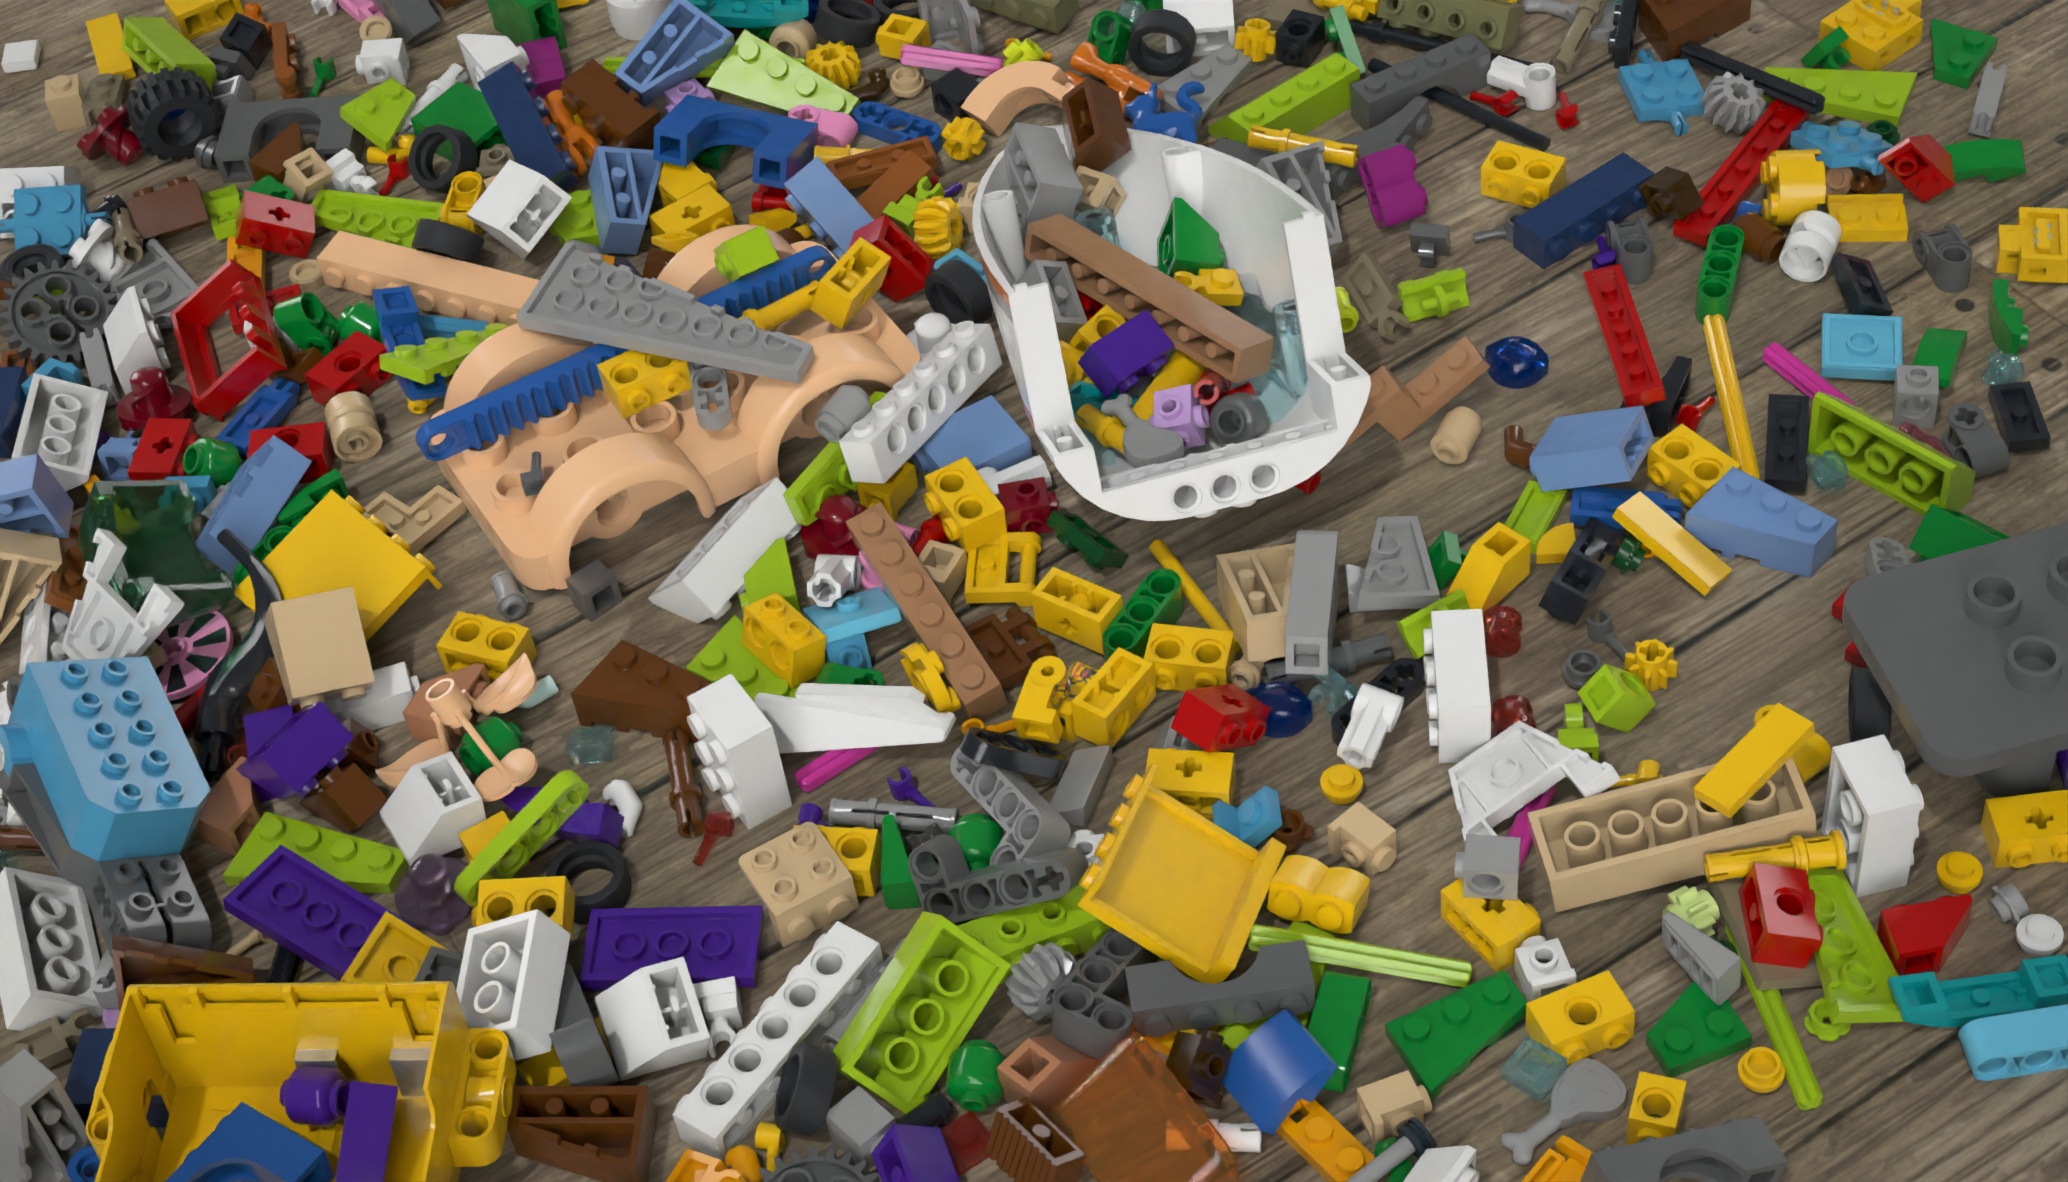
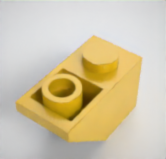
M693 160L687 167L664 162L658 181L663 207L674 203L707 184L717 191V184L714 178L708 172H702Z
M1498 521L1471 546L1446 596L1456 590L1463 589L1469 608L1482 609L1484 616L1530 574L1531 540Z

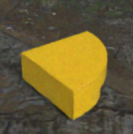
M1573 523L1556 526L1541 537L1536 549V564L1563 563L1568 551L1576 540Z

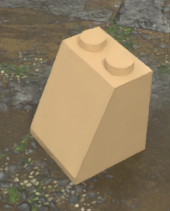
M353 587L270 603L264 623L289 706L300 704L301 709H305L318 701L326 704L325 698L341 695L343 701H348L367 695L366 690L371 689L375 678Z

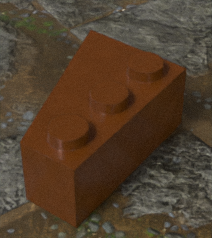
M1639 0L1638 27L1663 62L1675 59V56L1681 54L1680 49L1682 45H1687L1689 42L1700 45V42L1713 35L1715 38H1718L1750 20L1751 0Z
M591 59L561 82L562 104L570 114H578L584 120L585 128L596 139L600 137L607 144V147L653 150L654 127L660 122L659 111L653 106L646 110L637 103L640 100L639 95L633 90L626 94L618 86L620 84L619 79L597 61Z
M622 639L571 693V697L580 725L593 727L594 723L615 726L616 731L629 733L630 728L650 731L652 737L663 738L666 732L672 730L673 740L678 741L676 729H682L688 733L689 743H696L698 739L687 722V716L691 715L687 697L712 684V682Z
M113 934L112 955L119 1012L121 1011L127 987L130 984L255 983L253 958Z
M514 1086L512 1110L508 1118L507 1130L519 1156L602 1182H647L658 1115L648 1086Z

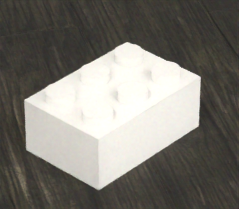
M1482 609L1431 611V628L1423 629L1424 654H1431V656H1423L1424 677L1426 685L1433 686V688H1426V708L1429 719H1436V721H1428L1429 746H1438L1439 763H1459L1491 740V701Z
M729 674L688 696L687 701L691 715L687 716V722L698 739V742L694 743L695 750L702 763L706 766V768L701 770L702 776L712 792L719 790L723 795L721 799L728 814L733 819L739 817L748 830L790 808L792 802L773 726L734 676Z
M1884 734L1832 747L1821 831L1823 835H1829L1830 830H1840L1845 844L1847 859L1846 868L1842 871L1857 898L1907 885L1910 866L1914 865V841L1919 837V812L1924 808L1923 796L1919 787L1916 784L1911 785L1905 774V765L1900 752L1892 750Z
M538 909L468 929L456 989L468 1028H493L504 1032L508 1038L515 1061L550 1052L552 1041L549 1033L554 1032L571 934Z

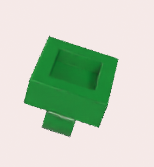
M1839 26L1817 43L1800 61L1810 69L1821 62L1822 69L1838 70L1840 68L1839 65L1842 67L1851 59L1850 53L1846 49L1839 47L1849 36Z
M1444 530L1427 550L1436 583L1440 590L1444 588L1450 579H1455L1468 554L1467 551L1460 549L1457 534Z

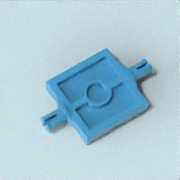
M1642 49L1637 55L1640 63L1620 66L1617 76L1638 122L1668 121L1677 136H1680V132L1681 135L1686 134L1689 131V125L1686 123L1685 118L1703 115L1705 110L1701 105L1702 96L1705 92L1688 59L1657 62L1650 49H1647L1646 52L1645 49Z
M1806 121L1802 124L1801 130L1791 131L1790 145L1798 150L1820 149L1821 154L1816 160L1824 161V165L1831 169L1858 167L1871 172L1875 176L1876 174H1882L1885 170V167L1878 161V156L1894 147L1892 144L1882 140L1880 134L1868 132L1861 128L1860 123L1854 121H1840L1838 126L1830 127Z
M81 184L14 189L13 218L0 220V233L14 234L15 250L28 245L45 244L54 247L61 254L62 258L71 257L68 254L77 239L81 237L86 240L89 229L98 218L111 224V221L107 220L111 219L108 211L90 213L86 203V187Z

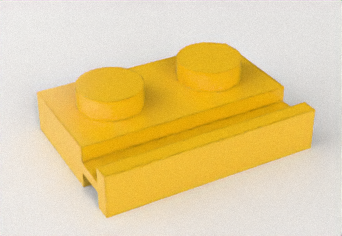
M1903 194L1827 195V214L1835 218L1841 226L1842 235L1839 242L1907 241L1908 223L1905 205L1903 204Z

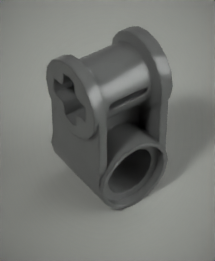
M1639 216L1636 221L1614 223L1612 220L1606 221L1605 240L1608 250L1615 251L1614 264H1621L1627 283L1639 284L1647 281L1652 274L1653 242L1648 232L1645 217Z
M1949 223L1943 229L1927 233L1923 230L1915 231L1912 237L1915 257L1924 266L1934 281L1935 286L1942 291L1951 293L1965 290L1970 280L1973 251L1961 236L1958 227L1954 223Z
M1958 403L1952 406L1947 416L1949 428L1943 433L1941 442L1951 458L1975 470V478L2008 469L2010 456L2007 445L1998 436L1983 411L1978 406L1970 403Z

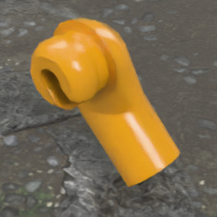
M741 1144L727 1151L725 1155L726 1166L731 1165L730 1169L737 1170L747 1182H762L759 1173L761 1165L757 1153L751 1147Z

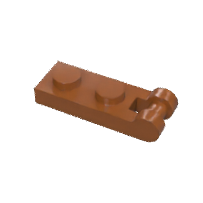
M285 21L272 23L274 72L276 80L281 86L283 99L303 98L302 90L296 84V73H300V65L296 53H299L296 36L294 33H288Z

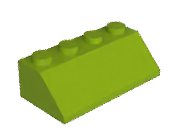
M1336 52L1209 125L1207 132L1217 140L1220 137H1228L1230 140L1247 144L1252 124L1281 131L1284 128L1293 130L1292 133L1305 135L1351 108L1350 84L1360 80V68Z
M1819 391L1814 395L1808 453L1924 517L1931 504L1960 511L1971 500L1976 474L1975 470L1841 398Z
M923 911L833 1049L837 1056V1072L905 1115L925 1101L924 1095L930 1093L948 1065L951 1053L960 1046L1011 964L942 915Z

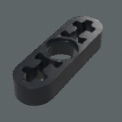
M1400 658L1390 663L1368 684L1404 697L1402 712L1424 691V668L1420 662L1414 659ZM1399 677L1403 679L1400 683H1398ZM1357 694L1332 716V740L1337 746H1339L1345 733L1343 727L1347 728L1351 720V711Z
M976 727L968 729L959 747L964 755L978 763L1052 779L1058 777L1067 759L1060 750L1047 743Z

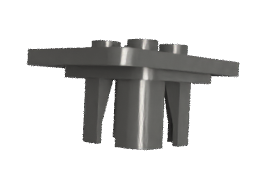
M2068 522L1865 576L1854 581L1848 587L1844 596L1843 624L1924 762L1932 769L1945 775L1956 777L1974 775L1981 787L1997 798L2048 792L2056 753L2068 749Z

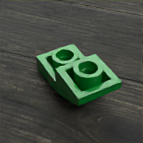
M1981 139L1942 146L1952 156L1955 182L1985 174L1990 183L2026 173L2021 140Z
M1993 279L1988 306L1991 334L2005 360L2008 363H2016L2018 349L2027 347L2029 325L2022 324L2023 308L2014 307L2015 297L2008 296L2009 280Z
M1927 328L1921 339L1912 365L1938 366L1939 390L1949 387L1958 374V359L1967 346V331Z
M334 469L299 492L277 516L280 525L290 526L294 529L331 490L342 499H345L349 492L339 471Z

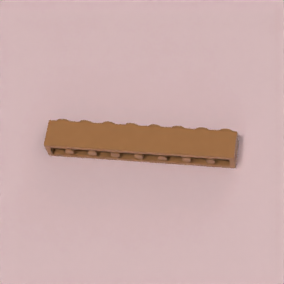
M1061 213L1027 224L1024 258L1031 262L1035 259L1066 261L1076 289L1104 306L1107 304L1115 312L1128 320L1147 309L1175 344L1174 347L1235 384L1269 372L1275 337Z

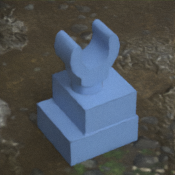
M134 430L129 431L125 438L111 437L97 451L104 481L131 482L127 471L141 439L135 437Z

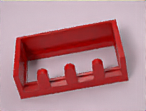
M231 258L170 313L174 326L173 333L177 338L180 349L179 355L184 363L187 374L186 380L190 385L193 396L192 403L203 415H211L224 422V415L237 406L274 371L288 369L260 277ZM241 298L245 301V305L239 310V314L243 319L252 324V328L245 335L255 346L221 376L207 328Z

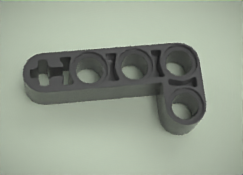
M939 834L918 846L911 852L908 859L909 871L923 911L942 915L952 923L1059 898L1079 885L1081 878L1089 867L1083 853L1073 847H1064L969 871L960 844L947 834ZM932 853L937 857L939 865L934 861ZM1054 870L1056 873L1059 874H1056L1053 877H1051L1050 872ZM1020 876L1026 880L1028 888L1022 884ZM983 885L988 889L990 897L983 890ZM946 895L951 898L953 906L948 902Z
M1111 927L1054 991L1052 1033L1055 1038L1105 1063H1117L1126 1059L1131 1052L1133 1015L1126 1005L1120 1003L1128 994L1125 967L1155 963L1159 956Z
M567 959L554 1032L549 1033L550 1039L571 1086H614L620 1083V1079L569 959Z

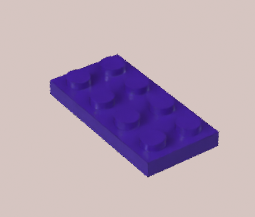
M280 845L223 899L225 911L338 981L341 980L386 911L415 929L413 924L283 845Z
M762 905L591 909L579 978L583 991L607 990L640 968L683 956L692 984L734 976L738 988H755L765 917Z

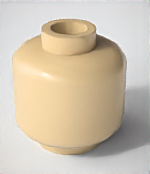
M800 19L778 25L769 37V44L791 58L806 59V51L815 50L818 38L813 26L805 19Z

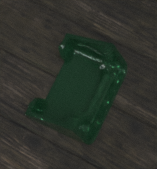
M184 480L94 481L79 527L78 539L80 550L85 562L93 563L99 545L92 542L97 528L111 531L127 547L109 581V585L137 613H139L154 583L167 586L185 603L181 611L165 629L222 609L228 605L235 594L234 580L231 576H228L224 569H213L208 573L188 528L191 519L195 518L197 514V501L190 494Z

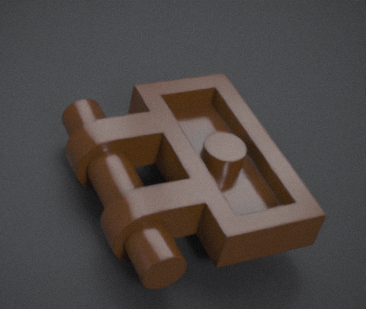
M1012 606L1007 610L1006 617L1008 620L1002 623L992 613L964 627L1001 683L1003 690L1025 680L1033 664L1032 661H1036L1044 656L1059 658L1054 652L1055 646L1051 640L1038 632L1036 621L1029 613H1023L1018 606ZM1014 638L1024 639L1026 643L1019 646Z

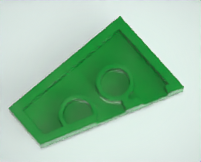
M1504 969L1386 1023L1385 1035L1417 1083L1425 1087L1432 1102L1442 1093V1086L1455 1074L1460 1076L1470 1067V1060L1486 1046H1492L1526 1015V1003L1528 1002Z

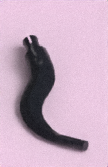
M229 529L222 530L218 534L217 540L247 570L254 589L255 616L251 629L245 638L214 667L207 678L200 697L194 740L201 743L199 766L206 781H212L213 773H215V781H219L223 775L226 748L235 743L239 705L244 696L249 692L255 676L261 671L267 659L275 658L264 618L270 603L282 601L279 589L269 570Z

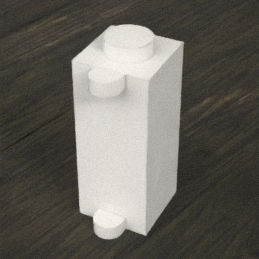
M405 661L373 670L375 682L371 689L366 690V696L343 701L341 695L325 698L326 704L324 705L340 722L351 717L371 731L405 721L402 712L421 686L418 675L410 677Z

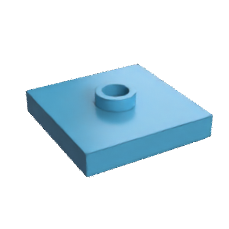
M1823 313L1821 377L1895 381L1897 365H1903L1902 317Z
M879 586L838 598L831 607L813 605L803 608L804 617L827 636L826 644L901 621L899 607Z

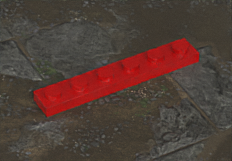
M1774 100L1699 192L1704 204L1681 221L1677 220L1674 223L1673 235L1707 248L1712 229L1725 225L1738 209L1740 203L1747 198L1759 183L1761 162H1766L1767 156H1770L1772 151L1785 150L1790 144L1791 131L1801 130L1802 124L1809 120L1810 113Z
M1621 264L1583 272L1585 286L1626 408L1644 407L1653 402L1666 400L1664 386Z

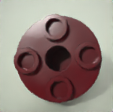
M126 104L119 106L117 109L111 105L105 108L97 118L100 124L93 132H87L79 140L77 147L82 150V155L88 160H95L107 152L122 166H129L142 155L145 148L141 147L135 133L129 129L131 123L127 116Z
M149 366L140 368L131 374L129 380L132 392L124 396L116 406L121 428L126 431L145 429L149 418L182 419L191 411L193 403L191 394L187 389L169 384L165 372L161 368Z
M835 494L825 498L820 504L819 510L815 513V517L818 519L809 526L802 525L801 527L802 544L806 556L815 560L818 554L859 556V550L854 544L846 521L868 508L856 503L851 497L843 494Z

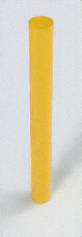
M1161 539L1153 541L1149 546V550L1163 568L1178 573L1181 578L1183 594L1210 629L1233 631ZM1234 634V637H1235V650H1236V653H1237V652H1239V651L1241 650V647H1240V645H1239V643H1238V640H1237V638H1236V636H1235V634Z

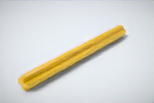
M1708 314L1703 319V330L1732 459L1742 465L1741 471L1760 479L1725 319L1721 314L1714 316Z

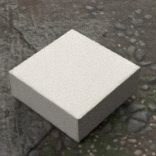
M38 39L6 43L1 63L4 72L12 73L37 69L41 52Z

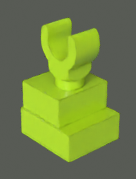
M927 176L919 180L915 198L905 194L898 204L891 201L883 210L884 215L886 214L913 240L915 237V231L912 228L915 222L913 214L917 211L918 202L945 195V190L940 183H937L932 190L928 191L932 184Z
M1582 703L1564 704V729H1557L1558 741L1561 745L1571 750L1577 748L1588 753L1592 760L1598 762V736L1595 734L1594 728H1584Z

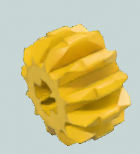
M829 40L826 45L816 44L815 50L806 51L805 61L809 69L844 90L849 89V86L858 85L862 66L854 46H846L844 41L832 44Z
M943 196L932 197L931 199H924V201L918 202L917 211L913 214L915 222L912 227L915 231L914 241L918 242V246L934 259L944 257L957 247L960 249V244L964 241L962 234L965 227L962 224L963 215L959 213L958 203L953 202L951 197L944 198Z

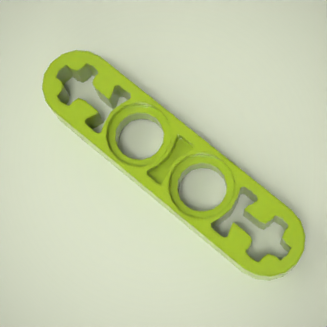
M564 770L555 775L460 873L454 884L456 893L469 906L476 907L478 906L479 880L511 879L584 803L589 794L588 784L572 770ZM540 818H542V819L539 821V823L534 826V824H535ZM509 850H511V851L509 852V854L506 855V856L503 858V856H504Z

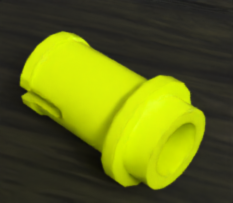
M1338 286L1335 289L1342 332L1346 333L1356 327L1359 314L1356 308L1351 305L1348 291Z

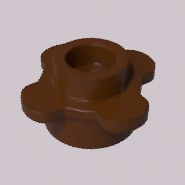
M1282 809L1280 810L1282 826L1266 839L1273 837L1287 846L1284 854H1290L1295 851V847L1301 842L1310 841L1313 838L1314 829L1311 825L1305 824L1304 817L1298 811Z

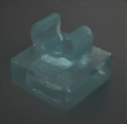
M1329 667L1328 675L1311 674L1323 684L1316 685L1310 691L1309 699L1319 705L1325 696L1330 695V702L1324 710L1333 716L1344 705V699L1349 701L1359 692L1360 688Z
M1527 1036L1501 1068V1078L1541 1101L1566 1071L1567 1059Z

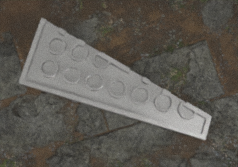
M565 242L516 316L520 328L800 384L815 358L813 346L779 331L774 333L760 329L755 326L754 320L743 317L741 320L726 314L724 308L714 304L712 307L698 302L696 296L654 277L651 279L639 277L632 273L630 267L623 264L616 267L605 262L603 256L593 252L591 255L577 250L575 244L571 242Z

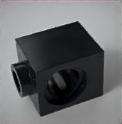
M1292 9L1275 33L1277 61L1308 68L1325 45L1324 16Z
M237 12L219 38L223 48L241 52L256 71L273 46L264 24Z
M955 68L931 84L934 111L951 123L957 116L960 119L970 118L961 106L980 82Z

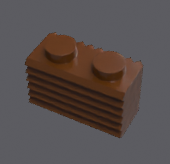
M1027 1097L998 1107L984 1152L991 1155L990 1159L995 1160L996 1165L1003 1172L1007 1173L1008 1177L1014 1178V1182H1077L1080 1179L1079 1175L1083 1171L1081 1168L1085 1165L1083 1161L1087 1158Z

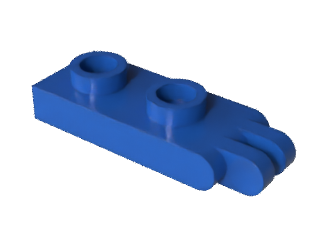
M277 377L269 386L262 385L215 439L233 443L239 450L240 456L247 458L250 431L277 427L295 407L300 385L297 382L287 381L281 377Z
M1593 486L1573 488L1570 523H1573L1574 526H1585L1589 519L1593 517L1614 529L1626 530L1612 518V515L1617 507L1640 490ZM1641 491L1681 525V514L1683 511V503L1681 501L1667 499L1666 494L1662 492Z

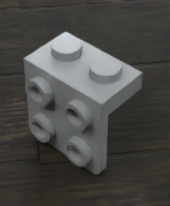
M917 0L920 20L928 21L932 45L938 39L946 42L959 38L966 53H984L982 39L979 33L976 34V28L981 26L979 14L975 6L970 7V0Z

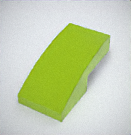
M236 184L203 193V200L217 241L235 235L236 215L241 203Z

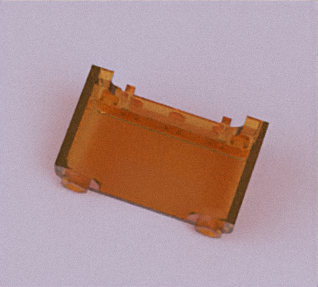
M1138 1032L1119 1041L1044 1113L1087 1156L1083 1162L1098 1182H1239L1237 1163L1226 1141Z

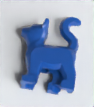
M1191 81L1185 83L1179 88L1175 98L1178 105L1187 112L1161 113L1157 84L1152 83L1147 94L1137 96L1132 102L1125 104V115L1133 122L1131 129L1162 134L1198 144V127L1203 111L1202 106L1190 98V96L1204 93L1205 87L1200 82Z

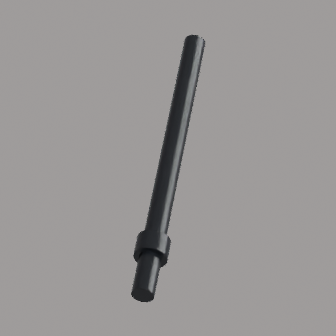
M1356 19L1349 20L1354 34L1366 36L1368 41L1380 44L1387 41L1429 51L1448 43L1447 41L1389 28L1387 23L1375 20L1372 23ZM1491 53V62L1500 54ZM1500 55L1527 66L1534 64L1533 62Z
M1372 58L1367 69L1375 74L1392 66ZM1432 87L1420 94L1542 151L1547 150L1550 145L1551 139L1440 87Z

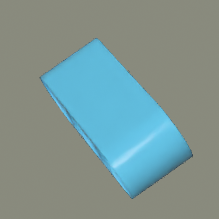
M2068 1004L1985 1017L1965 1024L1959 1030L1958 1037L1973 1076L1977 1080L1992 1081L2067 1069Z

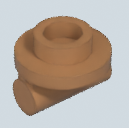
M1825 166L1826 196L1845 195L1850 190V182L1853 178L1850 167L1831 169Z

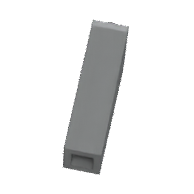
M1297 530L1285 632V673L1328 675L1338 611V531Z

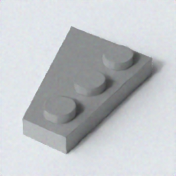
M1226 44L1159 84L1157 87L1164 92L1163 98L1159 102L1160 108L1165 112H1187L1178 105L1175 98L1176 94L1185 83L1191 81L1200 82L1205 87L1204 93L1190 96V98L1202 106L1203 115L1199 121V130L1202 127V120L1208 113L1213 115L1219 108V101L1225 94L1232 93L1253 69L1252 58L1248 55L1244 56L1243 52L1235 49L1232 44Z
M1418 516L1378 517L1363 584L1359 593L1357 611L1419 609L1439 600L1440 594Z

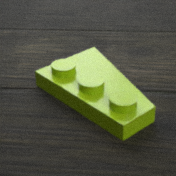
M735 614L685 667L687 671L712 683L732 674L754 703L758 693L796 698L795 693L800 686L790 688L786 680L779 678L742 645L743 622Z

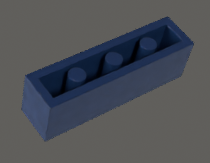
M511 61L479 81L478 86L516 162L544 175L563 191H567L580 183L574 170L578 167V163L568 149L564 150L561 142L565 138L559 127L554 122H550L547 115L551 113V110L541 95L537 96L534 88L538 84L527 68L522 71Z
M1626 153L1619 154L1514 219L1513 247L1538 266L1546 269L1605 232L1606 221L1612 220L1614 223H1621L1633 213L1647 207L1637 187L1655 173Z

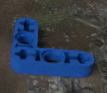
M873 101L863 102L853 110V117L858 125V132L892 145L928 136L935 154L943 147L941 127L935 122ZM896 126H905L901 130H890Z

